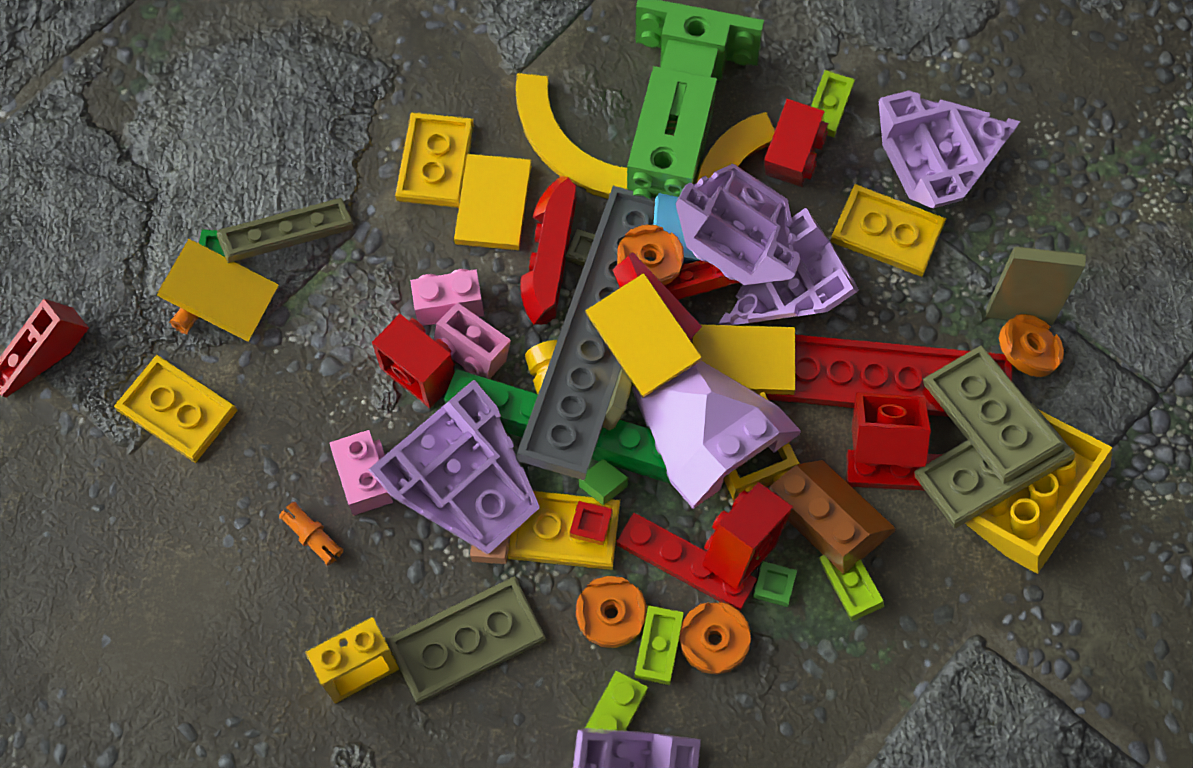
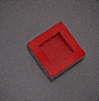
M578 501L569 532L570 538L604 546L613 509Z

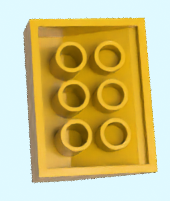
M1040 411L1075 453L1074 460L965 523L1006 557L1037 574L1110 469L1113 448Z

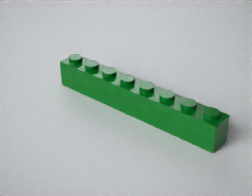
M456 369L444 398L445 404L470 382L475 380L497 406L501 415L499 418L505 432L523 438L538 394ZM619 420L611 431L602 427L592 460L601 461L604 459L612 466L671 484L667 475V468L661 454H658L655 447V439L650 429Z

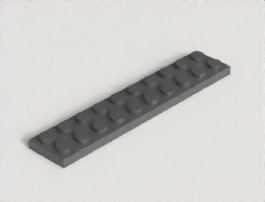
M613 186L516 458L517 461L584 481L622 367L586 315L585 310L620 289L613 269L618 265L617 249L625 234L633 228L641 225H653L655 197L651 196V199H648L644 196L633 195L634 191ZM652 257L645 258L648 261H655Z

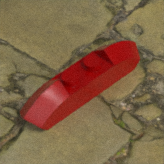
M561 176L546 189L539 199L533 214V218L540 222L537 223L535 231V242L539 243L537 253H531L529 272L521 276V297L525 311L534 325L547 324L556 318L566 255L577 204L576 186L569 177Z

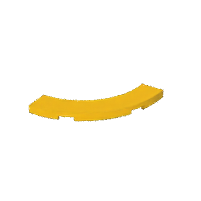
M517 73L516 99L519 117L528 141L541 160L557 175L569 177L574 184L586 189V192L608 199L613 186L627 189V168L607 164L586 154L575 146L559 128L548 100V76Z
M767 112L751 116L728 129L706 154L699 167L694 184L698 183L700 178L704 176L710 178L715 171L731 164L738 167L743 160L754 152L768 147L775 130Z

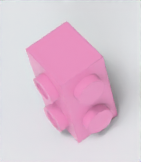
M458 269L451 274L439 276L426 274L418 279L410 280L417 321L422 326L436 324L457 302L476 316H484L477 269L470 271L468 269Z
M458 302L436 323L434 341L437 338L444 341L452 350V359L463 366L466 372L490 379L506 362L511 339Z
M366 430L330 442L342 486L353 516L393 503L390 494L368 470L385 456L380 439L373 441L370 431Z

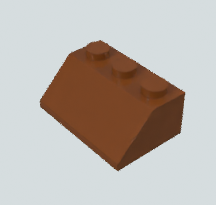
M823 460L797 464L770 485V490L793 506L788 521L815 548L825 555L843 575L854 567L858 560H862L895 532V527Z

